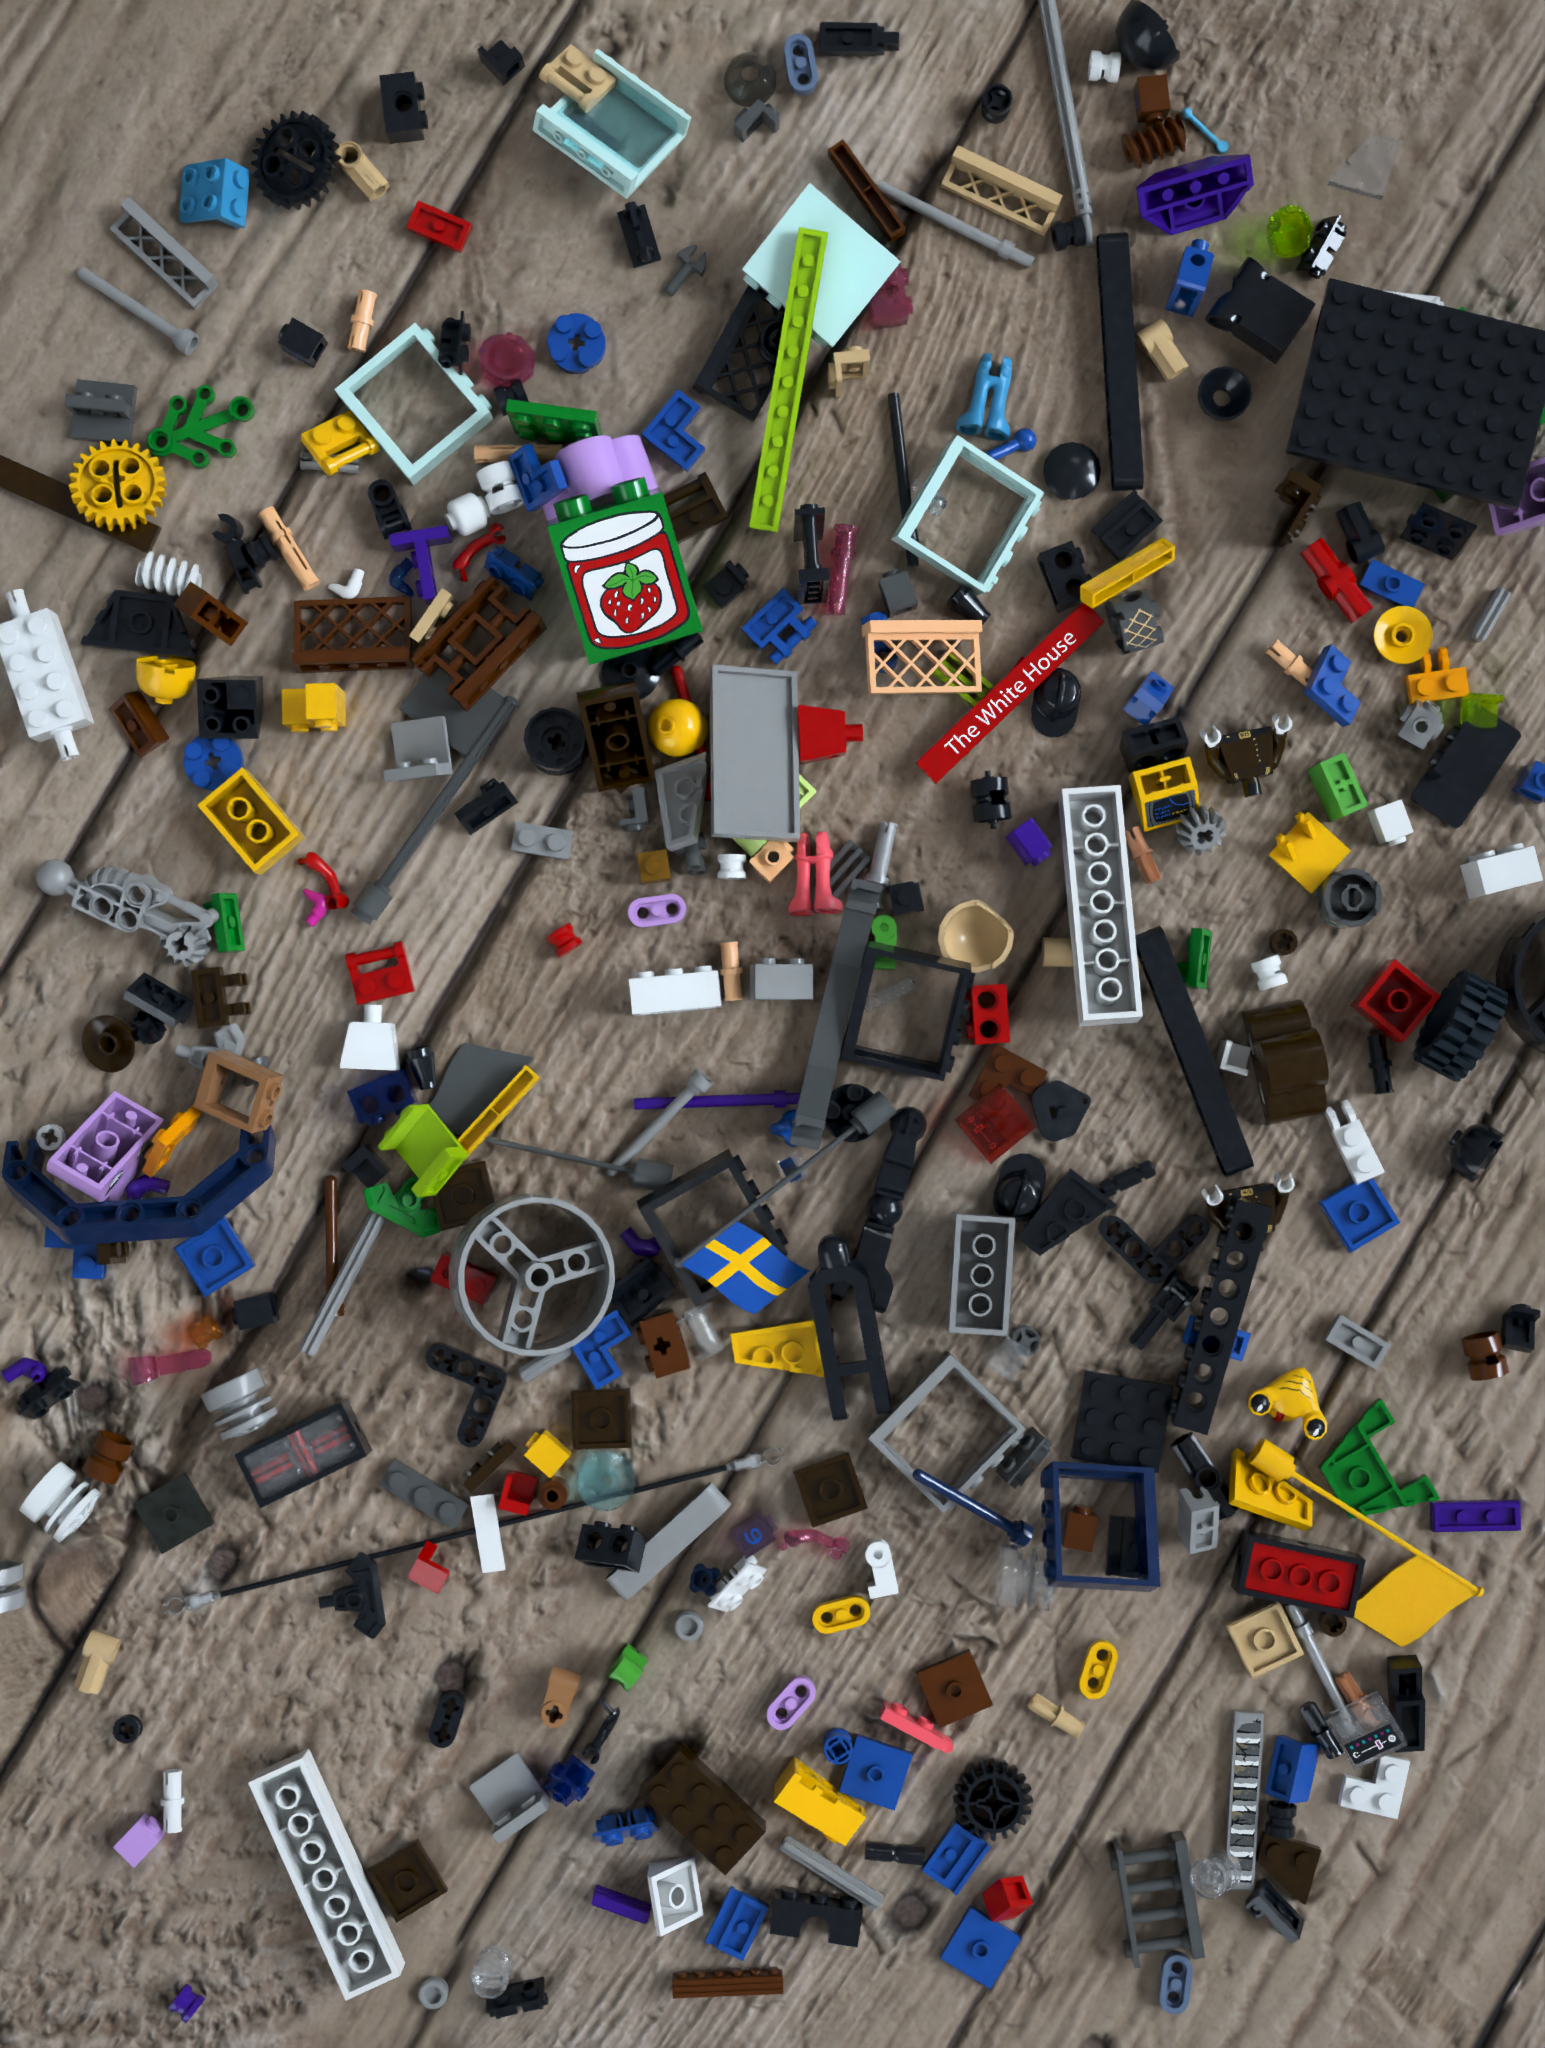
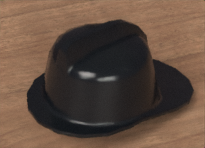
M1056 668L1035 688L1031 720L1034 727L1045 736L1060 737L1067 734L1074 727L1080 704L1081 685L1073 673L1063 668Z
M1021 1153L1012 1156L1004 1163L993 1196L995 1211L999 1215L1015 1217V1223L1028 1220L1036 1212L1046 1184L1045 1168L1038 1158L1030 1154Z

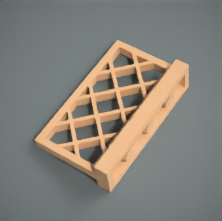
M870 620L861 626L862 638H865L868 694L982 692L979 645L982 620ZM874 641H883L891 649L890 653L883 660L874 652ZM892 641H899V643L895 645ZM905 641H911L919 649L911 660L899 649ZM933 641H939L947 649L939 660L927 649ZM947 641H954V643L950 645ZM960 641H971V654L967 659L955 649ZM894 653L906 664L898 675L886 664ZM922 653L934 664L926 674L914 664ZM950 653L961 663V666L953 674L942 664V661ZM881 668L893 679L887 687H876V673ZM909 668L921 679L915 687H909L901 679L902 675ZM936 668L948 678L943 686H936L928 678ZM964 668L973 675V686H964L956 678ZM895 683H897L900 687H893V686H894ZM923 683L927 685L925 687H920Z

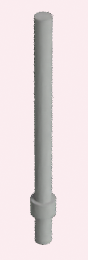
M879 180L877 188L882 195L998 252L997 256L1007 261L1010 258L1031 268L1035 257L1015 248L1016 244L1006 239L1003 242Z
M1285 1604L1284 1606L1294 1624L1292 1629L1297 1639L1302 1640L1351 1742L1362 1737L1312 1636L1313 1630L1309 1621L1304 1620L1298 1606ZM1371 1757L1361 1763H1369L1370 1761H1372L1373 1758Z

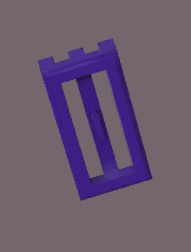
M596 1885L591 1902L593 1906L643 1924H647L652 1906L651 1903L600 1885Z

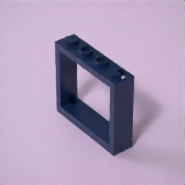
M1054 1461L1047 1465L1041 1472L1040 1483L1045 1493V1500L1042 1501L1041 1513L1046 1523V1529H1044L1042 1535L1043 1547L1046 1548L1047 1559H1045L1043 1565V1574L1047 1578L1048 1587L1151 1592L1159 1588L1160 1568L1154 1468ZM1059 1478L1134 1482L1138 1579L1062 1575Z

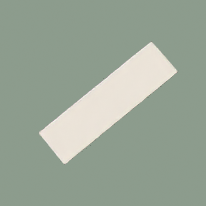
M494 1494L472 1496L470 1499L482 1573L506 1570Z

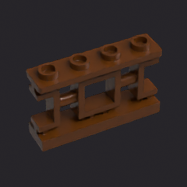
M493 576L477 585L473 595L456 607L454 614L449 620L441 623L436 628L434 635L416 649L411 659L417 669L428 678L440 668L454 680L445 690L466 712L477 703L547 629L542 617L535 611H531L527 606L515 616L501 604L509 594L506 588L500 585ZM490 604L497 613L487 622L479 613ZM508 620L516 629L505 639L497 629ZM480 626L494 639L475 658L461 644ZM450 645L458 654L446 664L438 656ZM468 662L476 670L465 681L457 671Z

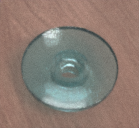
M601 1451L589 1456L582 1463L577 1474V1489L581 1498L590 1507L601 1511L614 1510L624 1505L631 1497L635 1487V1474L631 1464L622 1455L611 1451ZM607 1475L611 1476L613 1480L609 1487L603 1484V1478Z

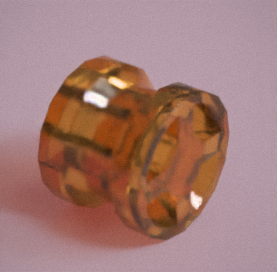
M209 1313L202 1315L199 1322L190 1323L186 1327L192 1341L201 1350L206 1349L212 1340H219L223 1337L221 1327Z

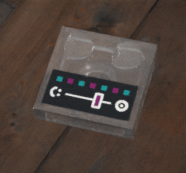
M1378 1691L1324 1715L1327 1725L1354 1770L1407 1746L1406 1738Z

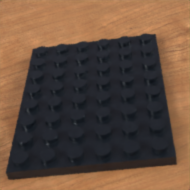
M1330 278L1327 281L1286 453L1516 510L1520 506L1545 404V331Z

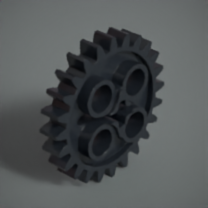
M291 111L290 117H287L282 113L280 114V123L273 119L270 120L271 130L263 127L264 139L256 138V141L261 146L260 149L252 150L258 156L257 160L251 162V165L258 168L252 176L259 180L256 187L263 190L262 195L270 199L272 203L278 206L281 205L290 210L291 206L300 210L302 204L311 207V198L320 202L319 192L323 191L328 194L327 182H336L331 177V174L340 170L334 166V162L341 159V156L334 153L340 146L333 141L336 135L328 130L329 125L315 115H309L304 111H301L299 115L295 111ZM281 149L314 167V172H310L277 154V150Z

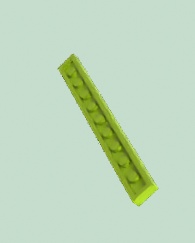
M802 227L798 228L749 528L778 533L828 232Z

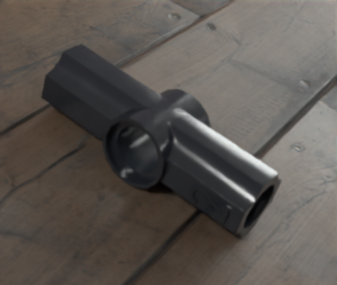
M1193 1432L1183 1434L1175 1439L1170 1446L1188 1472L1192 1482L1199 1491L1200 1487L1207 1489L1214 1502L1218 1501L1220 1505L1219 1521L1235 1514L1239 1507L1229 1504V1488ZM1204 1470H1211V1478L1207 1482H1200V1473Z

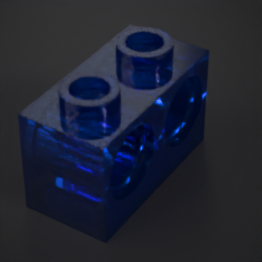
M399 1070L347 1091L359 1124L368 1122L369 1127L386 1121L385 1115L395 1112L397 1116H400L404 1108L418 1103L406 1070ZM397 1085L402 1087L405 1092L404 1099L399 1103L391 1098V1090ZM369 1096L377 1101V1109L373 1113L367 1112L364 1108V1101Z

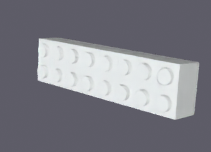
M1121 785L1062 789L1058 796L1078 1024L1080 1027L1138 1023L1143 1017Z
M308 1748L256 1772L248 1784L345 2000L347 2001L399 1977L404 1968L405 1961L310 1749Z

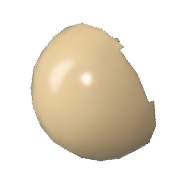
M979 899L960 902L949 910L939 926L938 943L943 957L971 963V972L975 973L989 969L993 970L1004 962L1012 949L1014 938L1012 927L996 911Z

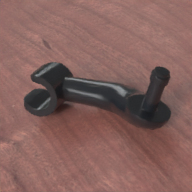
M602 1698L599 1704L608 1712V1715L593 1742L585 1746L582 1754L584 1755L589 1750H593L596 1753L590 1764H595L599 1760L601 1746L613 1730L620 1715L619 1707L613 1710L605 1698Z

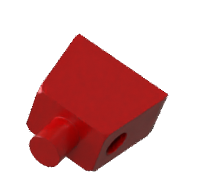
M798 705L800 764L845 756L846 742L863 741V724H845V711Z

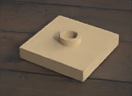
M1271 1601L1225 1623L1227 1631L1251 1680L1304 1655L1280 1602Z

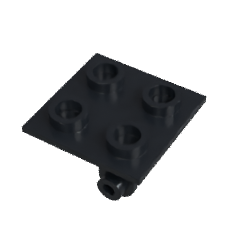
M1423 502L1415 515L1412 513L1409 515L1406 522L1407 526L1399 538L1434 552L1439 556L1453 560L1475 531L1477 525Z

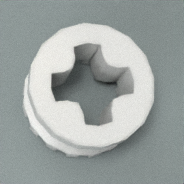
M48 1124L39 1129L36 1140L42 1149L52 1151L59 1149L65 1143L67 1135L61 1126ZM53 1129L54 1136L58 1137V1141L52 1142L49 1145L48 1139L44 1138L45 1133H51Z

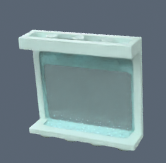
M597 49L594 52L593 61L617 78L615 87L588 113L579 109V104L566 94L551 109L542 104L536 111L532 130L627 199L686 137L691 116L663 97L658 91L649 87L636 75L616 63L614 59Z

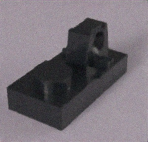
M493 778L480 787L483 794L481 797H477L465 804L454 813L470 835L518 803L504 782L499 783Z
M1263 1877L1256 1882L1253 1894L1246 1900L1245 1908L1256 1919L1267 1916L1276 1931L1292 1944L1300 1939L1304 1919Z

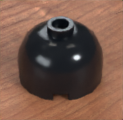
M1483 1124L1471 1125L1464 1132L1458 1129L1449 1141V1144L1453 1146L1450 1153V1162L1454 1170L1469 1182L1474 1183L1480 1177L1477 1172L1480 1168L1486 1169L1501 1148L1502 1140L1506 1138V1135L1493 1127Z

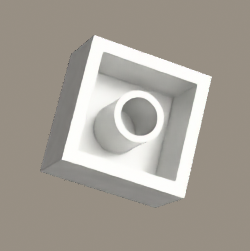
M1523 843L1496 850L1497 855L1492 850L1468 857L1469 863L1460 865L1469 899L1543 880L1535 847L1524 848Z

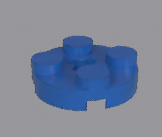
M573 313L557 318L556 323L549 331L547 346L552 360L561 370L570 374H583L602 361L606 351V340L602 328L597 321L587 315ZM575 337H580V340L585 342L584 347L579 346L578 350L574 351L569 342L574 340Z
M197 736L192 742L187 744L184 750L183 763L188 778L198 787L209 791L217 789L241 767H244L242 750L232 739L199 738ZM212 754L215 757L221 758V762L217 763L218 768L213 770L212 766H207L206 763Z

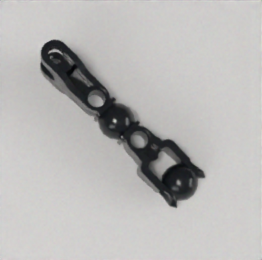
M909 1106L899 1108L890 1119L892 1137L883 1155L874 1188L875 1194L869 1198L866 1204L868 1218L865 1220L857 1251L851 1258L868 1269L870 1285L874 1289L873 1302L875 1312L882 1314L887 1309L893 1291V1281L889 1271L885 1268V1262L895 1230L894 1225L900 1220L903 1213L901 1200L904 1198L914 1165L916 1142L924 1136L927 1129L925 1115L919 1109ZM847 1281L834 1282L831 1288V1299L842 1301L851 1284Z

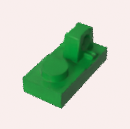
M212 894L211 901L204 903L203 907L206 910L215 909L219 913V919L214 924L218 953L245 951L237 894Z
M1191 928V935L1187 937L1186 942L1190 960L1188 962H1176L1183 981L1187 983L1188 987L1196 989L1207 988L1212 931L1203 928Z

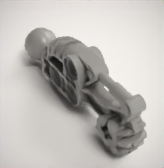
M58 859L45 861L36 872V882L39 888L47 895L58 896L68 893L74 896L71 904L72 907L121 931L130 933L138 928H144L160 935V946L168 950L165 957L172 955L174 957V964L183 962L184 966L187 967L193 963H199L211 949L208 942L211 941L212 936H210L208 928L218 921L219 913L215 909L206 910L192 902H186L174 896L171 888L160 883L150 874L139 875L135 872L129 874L127 869L117 870L114 866H108L106 868H96L93 874L88 875L81 881L74 877V873L67 863ZM139 887L143 889L145 895L141 893ZM168 902L195 918L177 919L160 911L157 906Z

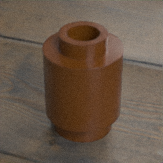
M559 1476L547 1478L538 1491L540 1504L548 1510L561 1508L566 1503L570 1493L567 1481ZM551 1490L557 1492L558 1498H552L548 1492Z

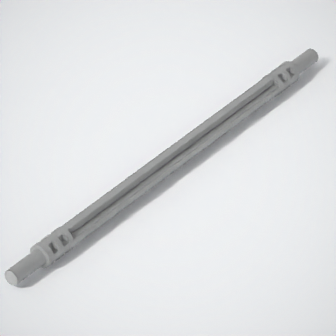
M1038 0L1075 216L1082 217L1086 232V244L1084 247H1089L1095 244L1091 222L1093 211L1056 0Z

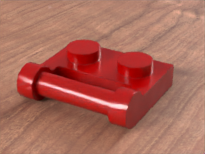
M403 941L394 942V946L355 954V952L345 954L357 1005L416 992ZM397 957L399 964L397 966L363 974L360 973V965Z

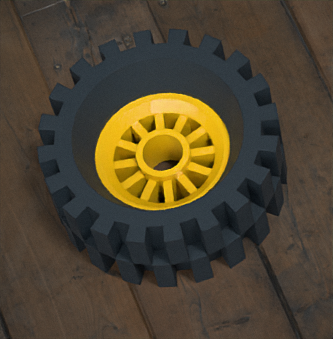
M1467 970L1458 972L1456 977L1449 981L1448 987L1442 990L1441 997L1433 1005L1431 1013H1428L1425 1019V1025L1420 1029V1037L1416 1040V1048L1413 1051L1414 1061L1454 1082H1459L1461 1078L1464 1079L1468 1075L1469 1070L1472 1071L1474 1069L1476 1061L1478 1059L1481 1060L1485 1054V1048L1487 1045L1490 1046L1493 1040L1494 1032L1498 1031L1499 1021L1505 1014L1503 1009L1508 1003L1506 999L1508 993L1506 990Z

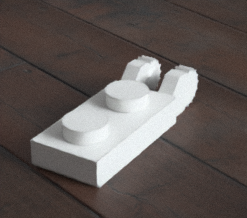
M1346 1099L1341 1101L1340 1104L1341 1110L1349 1124L1340 1127L1336 1113L1331 1107H1327L1324 1114L1332 1129V1137L1355 1184L1358 1185L1384 1174L1385 1171L1360 1120H1357L1351 1104Z

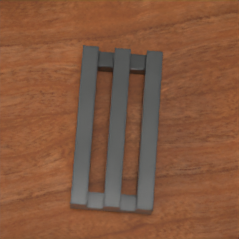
M851 839L831 860L830 870L850 849L854 851L850 858L831 877L830 888L858 857L862 858L863 861L834 891L832 895L836 898L872 860ZM816 878L811 882L815 887Z

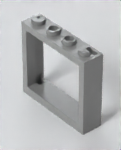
M949 1351L892 1408V1413H887L867 1433L868 1439L943 1513L948 1508L952 1510L958 1504L916 1481L912 1476L915 1469L884 1440L935 1386L954 1369L1010 1424L999 1438L953 1483L951 1487L961 1493H964L968 1488L971 1490L976 1488L984 1478L982 1474L989 1467L995 1468L1004 1458L1002 1453L1009 1446L1012 1448L1017 1446L1019 1441L1025 1436L1023 1432L1026 1430L1024 1425Z

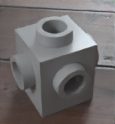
M1416 699L1413 705L1407 704L1399 716L1401 723L1397 727V735L1423 750L1431 738L1436 739L1444 727V724L1441 723L1443 721L1442 713L1440 712L1441 708L1430 700L1422 702Z

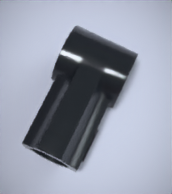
M1360 501L1349 504L1335 513L1347 538V551L1354 564H1360L1385 552L1382 537L1376 529H1372Z

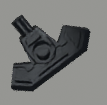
M359 1552L345 1570L355 1582L333 1590V1595L319 1597L320 1609L335 1607V1611L360 1612L353 1626L373 1639L376 1638L386 1624L377 1562L363 1552Z

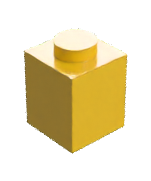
M545 1429L541 1435L535 1432L525 1443V1446L529 1449L525 1452L524 1456L551 1478L570 1457L572 1451Z

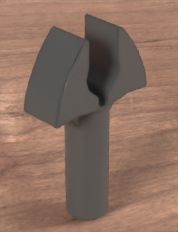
M697 245L686 247L677 253V259L682 261V266L664 288L669 296H674L690 274L698 273L703 277L706 269V252L702 254L697 262L690 264L689 260L696 252Z

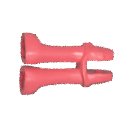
M817 832L815 856H811L808 833H800V840L797 842L796 853L794 854V860L797 861L796 891L794 898L788 906L789 915L811 916L814 915V911L820 914H839L843 912L841 900L832 895L830 888V863L833 859V851L830 847L827 832ZM811 865L816 867L814 904L811 898L810 887Z

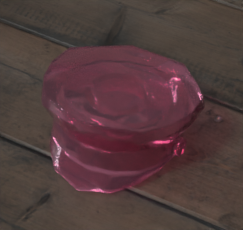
M507 332L506 334L491 336L483 341L478 354L484 378L497 387L500 385L506 387L510 386L511 382L520 378L523 384L533 376L536 354L521 336Z

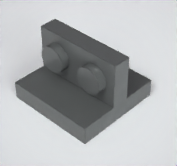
M77 379L75 395L66 394L65 407L73 413L70 437L74 440L103 441L104 443H111L112 439H115L117 444L121 445L126 439L131 446L138 388L135 385Z

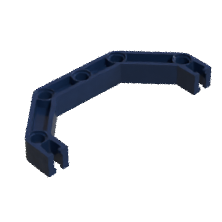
M271 1124L267 1130H263V1139L260 1144H255L253 1133L241 1129L239 1150L186 1195L177 1197L75 1203L42 1174L44 1155L36 1139L27 1141L29 1150L25 1160H23L19 1150L18 1141L6 1142L2 1177L12 1196L69 1245L196 1237L208 1231L272 1176L276 1138Z

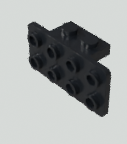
M1473 704L1457 726L1453 725L1444 737V740L1447 742L1441 750L1437 749L1429 759L1428 764L1430 767L1411 793V800L1452 828H1459L1520 740L1521 733L1481 705Z

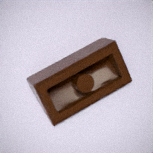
M140 691L125 693L109 708V711L139 758L164 744L169 739L168 734Z

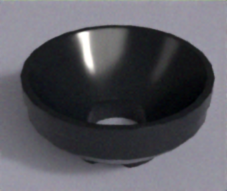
M1224 366L1211 370L1201 380L1198 388V402L1201 409L1210 418L1218 421H1229L1237 418L1246 410L1251 401L1252 391L1249 380L1241 371L1233 367ZM1225 391L1230 397L1229 404L1225 406L1217 405L1213 399L1215 392Z

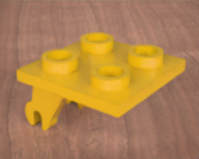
M1299 811L1295 815L1297 823L1285 836L1279 833L1275 837L1277 845L1268 856L1312 894L1351 850L1309 812L1304 814Z

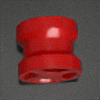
M571 923L560 927L546 938L550 944L555 946L558 958L565 956L583 943L580 937L574 935Z

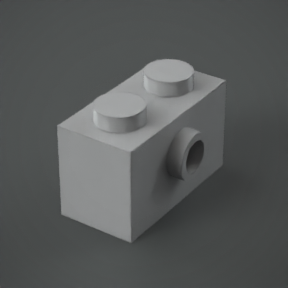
M775 958L758 959V964L750 965V1000L813 999V964H804V959L792 958L787 959V964H776Z

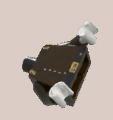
M1288 713L1286 714L1285 722L1280 724L1278 723V715L1274 714L1272 716V722L1275 726L1274 730H1272V726L1221 735L1220 731L1213 725V734L1207 737V733L1202 729L1199 735L1205 742L1207 764L1220 778L1226 779L1228 784L1242 782L1245 798L1262 795L1259 778L1268 777L1273 774V770L1278 767L1285 750L1287 731L1292 727V720Z
M1276 1173L1274 1175L1276 1187L1274 1183L1266 1182L1221 1191L1217 1185H1214L1215 1191L1210 1195L1206 1189H1202L1201 1193L1207 1201L1209 1219L1219 1230L1225 1231L1228 1219H1224L1227 1203L1229 1201L1233 1202L1236 1195L1269 1204L1273 1210L1266 1233L1275 1231V1225L1280 1223L1286 1209L1289 1193L1295 1186L1292 1174H1288L1289 1177L1286 1181H1281L1280 1174ZM1248 1223L1238 1224L1235 1228V1234L1241 1237L1246 1236L1250 1232V1225Z

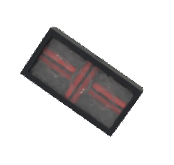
M346 1398L242 1449L234 1456L259 1507L262 1508L366 1457L373 1450Z

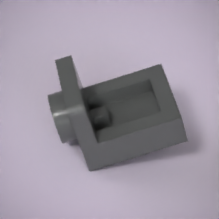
M758 99L749 109H742L734 120L735 136L744 142L762 123L776 133L779 130L780 124L778 112L769 103L765 105Z

